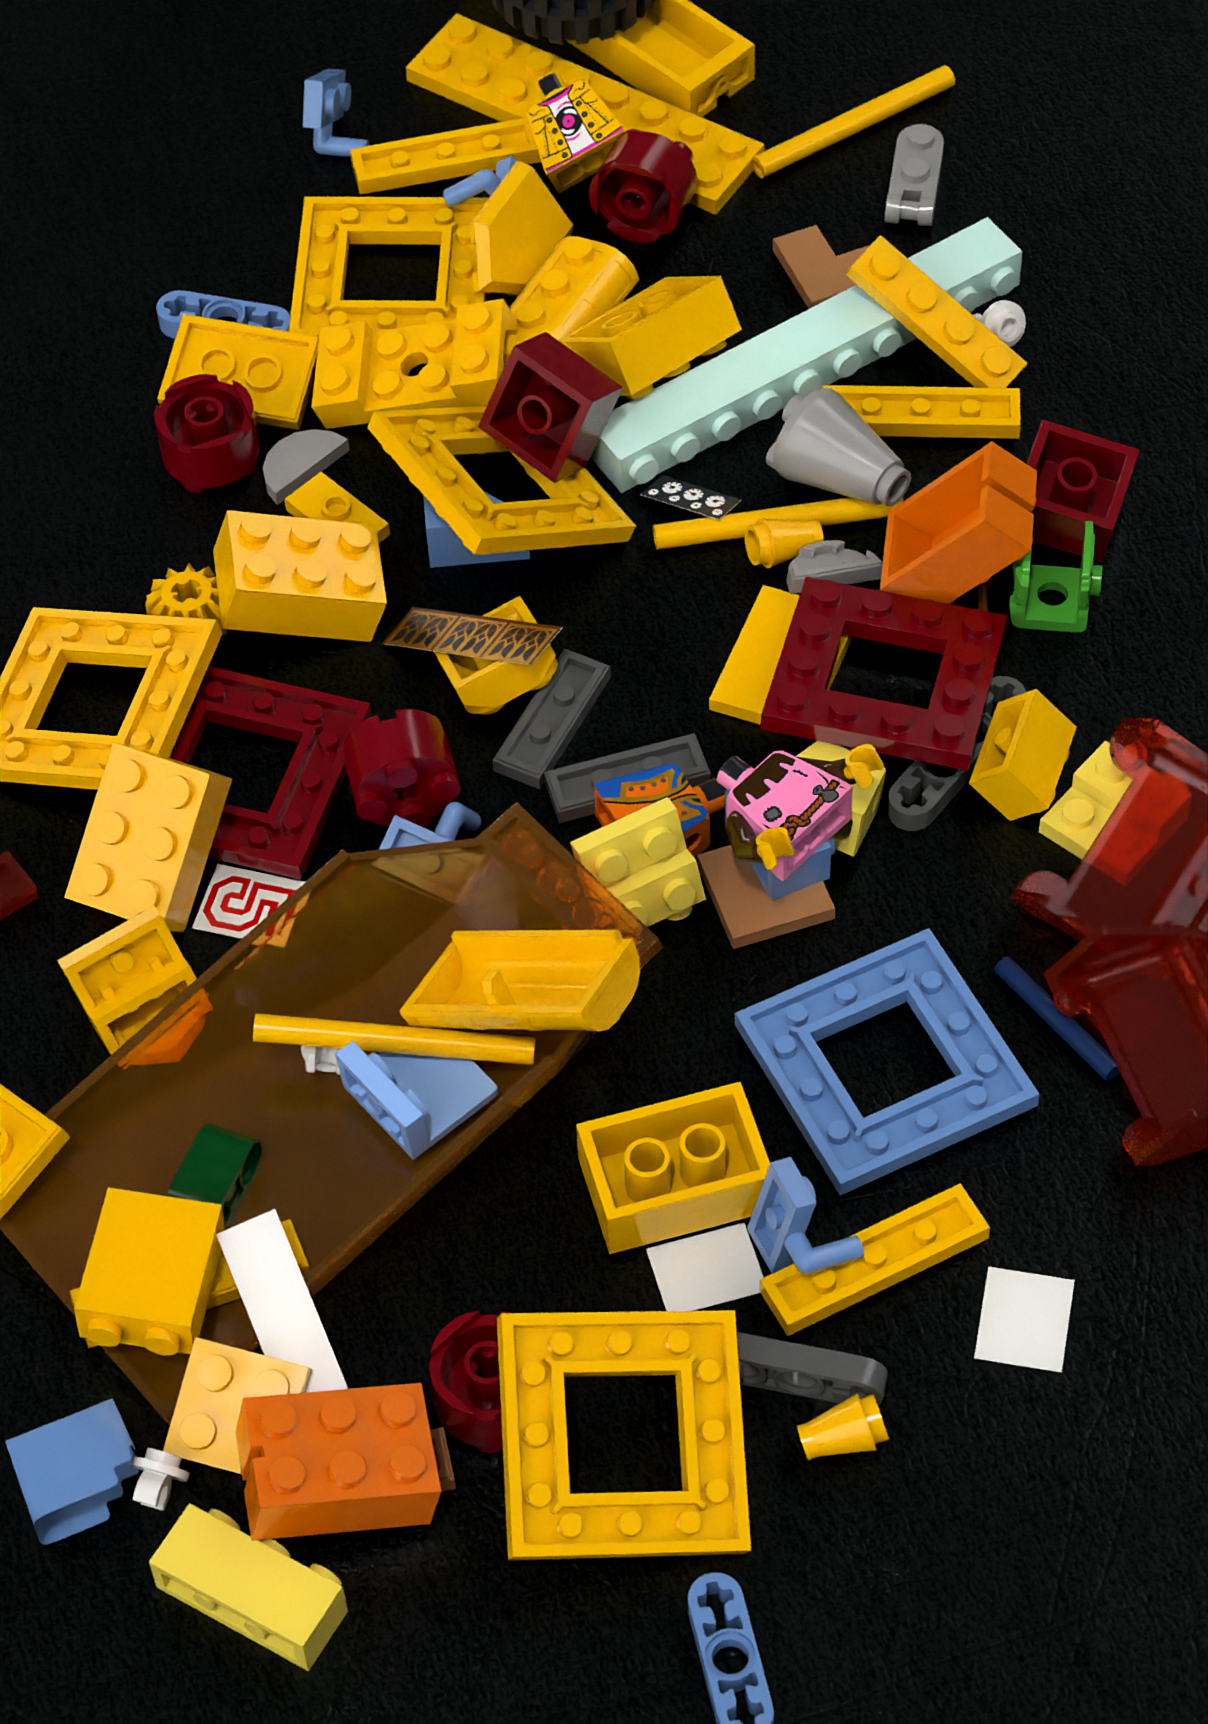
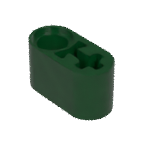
M206 1122L192 1142L169 1186L166 1196L221 1204L226 1230L256 1175L263 1152L262 1141Z

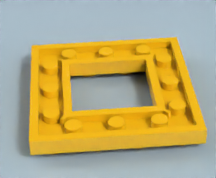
M305 197L289 332L320 336L321 327L365 320L372 332L456 319L457 306L485 302L487 293L473 292L472 273L477 272L476 245L471 244L470 223L489 198H469L451 207L447 204L444 197ZM349 244L441 245L436 301L343 300Z
M487 405L374 411L367 426L368 430L379 441L383 450L405 472L410 482L432 504L436 513L458 535L463 545L474 555L628 542L636 527L586 468L554 483L513 452H511L512 455L524 467L527 475L534 479L551 499L493 503L453 456L510 451L478 428Z
M33 607L0 677V782L98 790L113 742L138 747L169 758L222 636V630L217 620ZM67 663L147 668L117 736L37 730Z
M735 1310L500 1314L497 1318L508 1560L745 1554L751 1551ZM675 1375L682 1491L570 1494L564 1377Z

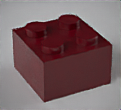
M544 332L513 347L478 428L556 483L586 467L623 387L553 336Z
M1042 419L1027 461V465L1037 471L1036 504L1031 512L1034 514L1033 541L1082 556L1085 521H1093L1095 534L1094 561L1103 563L1140 450Z

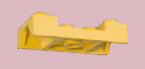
M504 299L457 306L456 319L376 332H372L366 320L321 327L311 407L324 427L332 429L369 423L374 411L488 405L504 369L505 331L516 330V320ZM428 364L422 368L419 375L408 376L415 366Z

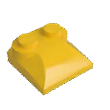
M520 596L483 615L485 617L537 623ZM550 644L532 665L433 651L457 692L465 710L472 714H493L502 709L507 702L523 693L544 687L551 681L552 675L558 667L556 655Z

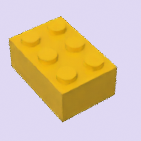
M721 276L665 277L558 341L621 385L623 389L620 396H625L627 400H634L652 392L654 389L652 383L662 377L669 378L687 371L691 367L689 361L695 357L710 355L723 349L727 345L725 339L742 329Z
M227 510L213 549L222 629L364 642L372 641L387 604L376 525Z
M113 742L64 898L128 920L155 906L171 932H185L232 778L138 747Z
M741 1082L576 1124L578 1159L609 1254L751 1217L770 1165Z

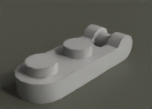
M925 124L909 126L901 131L897 138L889 193L886 200L885 223L899 224L900 219L918 221V226L932 227L944 147L942 134L932 126Z

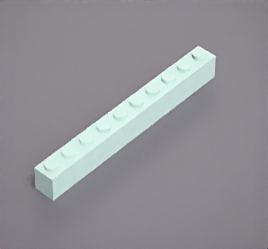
M988 217L908 258L970 313L976 307L993 298L1009 293L1020 283L1022 250ZM855 285L660 385L649 394L631 400L612 410L590 458L618 490L623 493L638 484L650 481L655 475L680 462L689 461L697 453L714 444L729 440L737 432L758 421L771 418L779 410L785 408L793 396L800 395L805 398L809 393L821 388L822 385H829L841 378L849 377L865 365L881 357L891 355L898 348L917 339V337L864 290Z

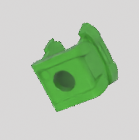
M1085 521L1080 568L1031 565V551L1021 560L1013 562L1014 591L1013 595L1010 596V615L1014 626L1023 629L1076 633L1086 630L1090 596H1100L1102 565H1093L1095 544L1093 521ZM1053 589L1063 593L1066 600L1062 604L1052 606L1043 603L1038 598V595L1045 590Z

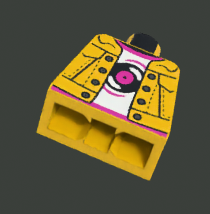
M552 73L546 75L537 83L536 89L543 101L530 107L527 111V116L543 168L556 191L560 194L597 173L613 145L626 131L585 80H578L566 86L560 74Z

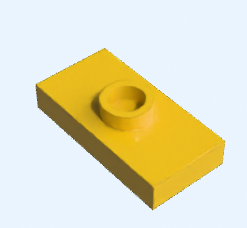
M319 472L285 498L286 510L294 517L376 525L378 544L390 535L388 522L323 472Z

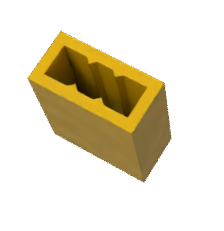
M108 1187L74 1307L79 1336L88 1338L95 1344L107 1347L117 1346L121 1343L145 1347L155 1354L165 1356L174 1355L177 1352L191 1354L195 1337L199 1338L222 1249L216 1234L225 1231L222 1205Z

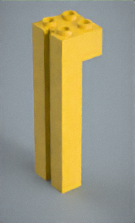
M654 0L652 7L641 19L637 18V22L624 32L620 29L615 31V35L612 38L603 41L599 37L589 39V44L576 45V41H567L641 92L699 117L705 116L717 107V97L723 93L730 97L755 79V44L688 0Z

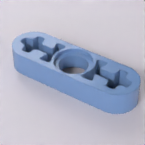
M177 290L163 295L156 306L160 329L171 338H176L183 314L212 319L228 316L237 319L236 323H248V325L289 331V313L285 309L274 305Z
M705 1574L699 1577L690 1587L688 1593V1614L717 1724H742L740 1720H734L736 1718V1698L734 1692L745 1689L748 1711L752 1715H757L755 1717V1724H773V1704L742 1590L739 1584L726 1574ZM710 1594H718L719 1600L726 1602L724 1607L726 1629L717 1632L713 1611L710 1607H706L707 1596ZM736 1647L746 1654L748 1664L742 1671L736 1674H725L714 1666L712 1661L714 1655L722 1648Z

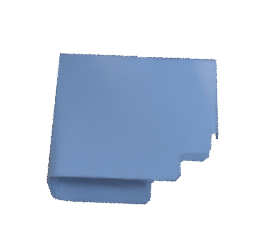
M113 1398L5 1441L34 1528L41 1544L44 1545L59 1541L107 1521L110 1517L107 1508L108 1501L121 1497L123 1494L122 1480L139 1472V1469L130 1466L132 1456H135L131 1445L134 1450L135 1447Z

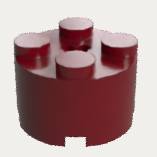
M637 129L627 130L613 145L591 181L589 188L591 207L596 215L600 210L609 221L606 227L623 239L637 243H650L656 241L659 236L666 233L668 235L674 230L697 188V173L692 162L693 152L685 143L672 141L660 134Z
M199 374L181 379L164 392L165 399L159 407L157 405L155 408L154 419L164 466L170 475L182 482L183 487L190 492L199 493L208 488L228 485L240 478L252 475L257 469L260 443L253 401L246 388L232 380L233 385L218 381L217 375Z
M415 709L395 710L397 718L379 722L378 715L366 719L357 725L347 736L343 751L358 816L363 820H368L378 825L390 826L394 815H397L423 828H427L431 822L430 818L444 811L446 806L452 803L461 792L451 748L443 725L435 716Z
M475 1311L455 1318L437 1335L431 1349L429 1377L434 1409L443 1427L458 1440L476 1446L482 1452L495 1453L503 1449L497 1318L500 1315H481L480 1311ZM500 1311V1314L510 1313V1312Z

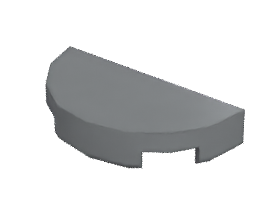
M312 429L295 432L279 440L267 453L263 465L268 495L277 505L280 504L295 490L350 451L348 439L333 431Z
M818 541L803 546L799 550V555L789 565L786 582L790 594L801 593L805 577L829 580L846 585L881 579L883 562L869 550H867L865 556L855 550L844 548V541Z

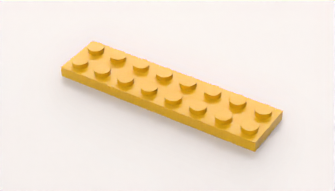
M457 13L406 66L408 82L500 122L528 117L527 111L529 108L543 101L536 89V85L546 75L552 73L560 74L566 86L578 80H585L619 120L625 131L637 129L657 133L672 141L683 142L693 152L692 162L697 173V188L689 203L715 215L754 171L753 157L765 151V144Z

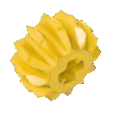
M188 563L183 572L177 573L168 568L166 579H153L152 593L146 595L147 601L145 606L147 615L216 619L222 630V635L227 633V629H222L217 581L215 574L212 573L209 566L195 572L190 563Z

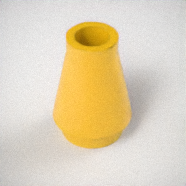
M760 518L756 524L747 526L745 531V547L749 560L753 565L762 564L765 568H771L797 557L799 550L803 546L824 541L823 530L817 519L801 521Z
M857 1393L813 1420L797 1426L808 1460L820 1456L877 1450L875 1444L889 1440L874 1394L859 1398Z

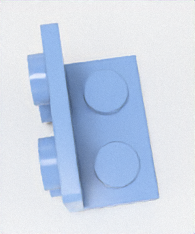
M351 1041L335 1053L344 1088L412 1160L498 1095L497 1085L473 1060L384 1052L378 1055L372 1052L367 1056L354 1041Z

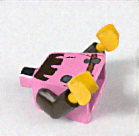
M870 744L857 746L847 754L845 759L834 761L795 757L782 750L774 751L755 769L736 756L728 759L717 775V782L730 791L727 796L725 829L735 857L741 862L763 863L765 868L770 870L781 881L787 879L851 819L853 786L851 785L857 783L860 788H868L874 779L870 772L884 768V764L874 746Z

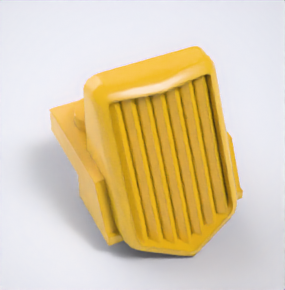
M155 906L150 907L57 960L93 1027L115 1063L122 1059L132 1064L178 1060L201 1029L204 1022V1012L212 1008L190 965L183 957L162 915Z

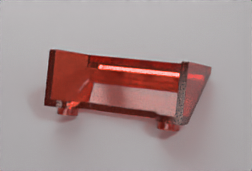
M1123 718L1111 738L1109 751L1113 764L1121 772L1133 779L1069 881L1051 871H1033L1021 879L1010 899L1034 916L1151 982L1167 983L1182 973L1208 932V755L1160 720Z
M1101 925L1043 973L1053 993L1054 1003L1068 1017H1076L1079 1014L1093 1015L1143 1117L1132 1122L1125 1129L1122 1137L1123 1146L1132 1157L1136 1166L1158 1165L1208 1148V935L1194 927Z

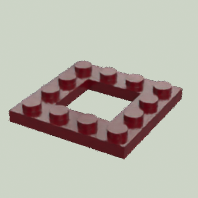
M805 577L763 707L760 730L851 748L870 744L874 746L877 753L969 771L1005 634L1008 615ZM846 635L943 654L928 709L827 690L843 636Z
M208 666L169 758L189 764L208 722L298 743L267 814L224 804L208 858L301 880L347 775L343 752L344 742L357 725L372 717L370 703Z

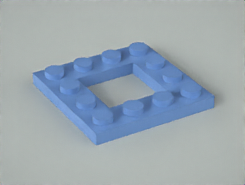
M929 928L735 1013L736 1028L840 1196L1038 1106V1091ZM907 1002L955 1077L863 1118L816 1042Z

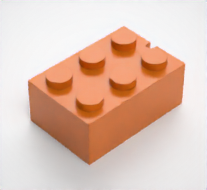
M991 441L890 510L887 519L880 590L952 604L958 597L975 586L987 582L992 575L1009 564L1025 557L1031 551L1033 543L1034 514L1031 512L1036 504L1037 471Z
M422 1383L243 1398L235 1434L242 1480H247L244 1494L251 1541L431 1523L441 1494V1487Z

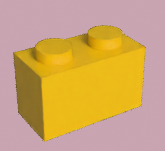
M1037 689L998 702L969 784L1009 821L1049 809L1050 804L1055 798V789L1064 763L1069 757V748L1077 727Z

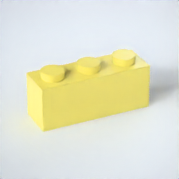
M189 1503L149 1561L157 1588L307 1671L310 1670L348 1612L343 1586H341L342 1583L335 1574L318 1564H311L308 1568L291 1559L290 1553L273 1539L251 1541V1536L240 1531L239 1525L231 1517L216 1509H210L207 1513Z

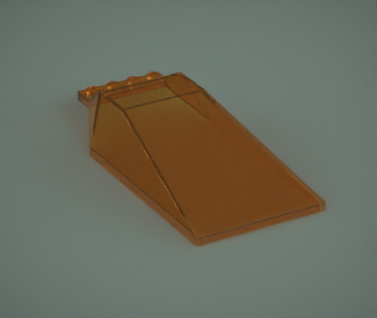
M517 802L477 838L348 854L342 849L45 1114L47 1118L63 1128L70 1138L0 1220V1230L75 1316L70 1290L81 1286L108 1187L166 1196L169 1186L198 1131L206 1122H210L260 1139L263 1143L262 1157L256 1175L227 1229L273 1209L276 1210L280 1222L291 1219L309 1264L310 1272L303 1279L312 1298L557 1075L592 1039L596 1031L442 1028L445 1030L536 1037L533 1065L473 1060L497 1085L498 1095L412 1160L344 1088L341 1075H337L336 1072H323L317 1069L314 1073L306 1071L305 1059L301 1053V1045L254 1042L253 1027L255 1014L410 1026L401 1016L399 1010L451 943V935L454 931L619 930L623 939L634 940L639 955L640 969L663 949V946L656 935ZM363 1051L367 1056L372 1053V1051ZM242 1298L206 1310L199 1338L253 1352L260 1345ZM121 1343L112 1347L101 1346L168 1424H171L191 1354L177 1352L174 1355L165 1356L155 1354L145 1347Z

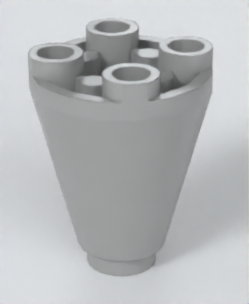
M821 387L809 393L805 398L795 395L788 401L782 413V419L785 423L777 441L770 447L766 456L767 465L775 469L780 476L787 480L878 505L884 503L887 506H893L904 496L911 481V473L904 468L900 458L838 392L831 388Z

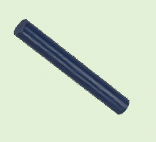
M1010 956L1004 957L997 963L994 972L1106 1082L1118 1075L1122 1066Z

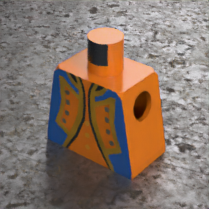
M670 763L594 784L595 816L602 827L668 797L677 808L686 847L692 856L695 857L710 845L709 815L725 809V789L717 782V778L691 787L679 766Z

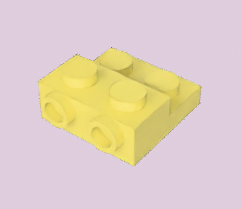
M1104 741L1073 774L1072 787L1040 819L1039 833L1126 887L1188 821L1192 794L1188 792L1185 781L1177 774L1167 771L1160 775L1145 766L1142 755L1132 746L1123 744L1117 748Z
M668 797L570 842L590 915L599 930H619L623 939H633L635 942L643 937L645 928L664 919L672 921L684 919L691 914L693 905L706 900L697 861L686 847L677 808Z

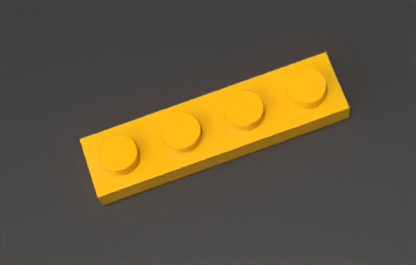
M528 117L350 149L351 163L360 195L473 175L483 169L495 171L496 163L510 155L517 162L521 161L525 164L541 162Z
M881 235L855 261L846 273L847 277L975 388H1007L1027 365L1025 360Z
M822 385L824 388H831L838 392L878 436L1019 439L1020 388Z
M960 1183L854 1234L862 1243V1258L809 1274L800 1272L793 1263L760 1279L759 1291L786 1335L790 1336L989 1239L990 1227Z

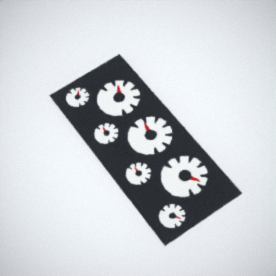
M664 475L640 494L718 520L741 501V499Z

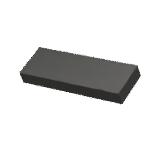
M565 648L557 659L558 667L552 675L551 681L537 690L493 759L494 772L537 789H541L545 782L544 772L553 770L611 678L609 665Z
M695 733L544 772L545 785L559 823L595 814L594 784L600 781L670 763L679 766L691 787L711 780Z

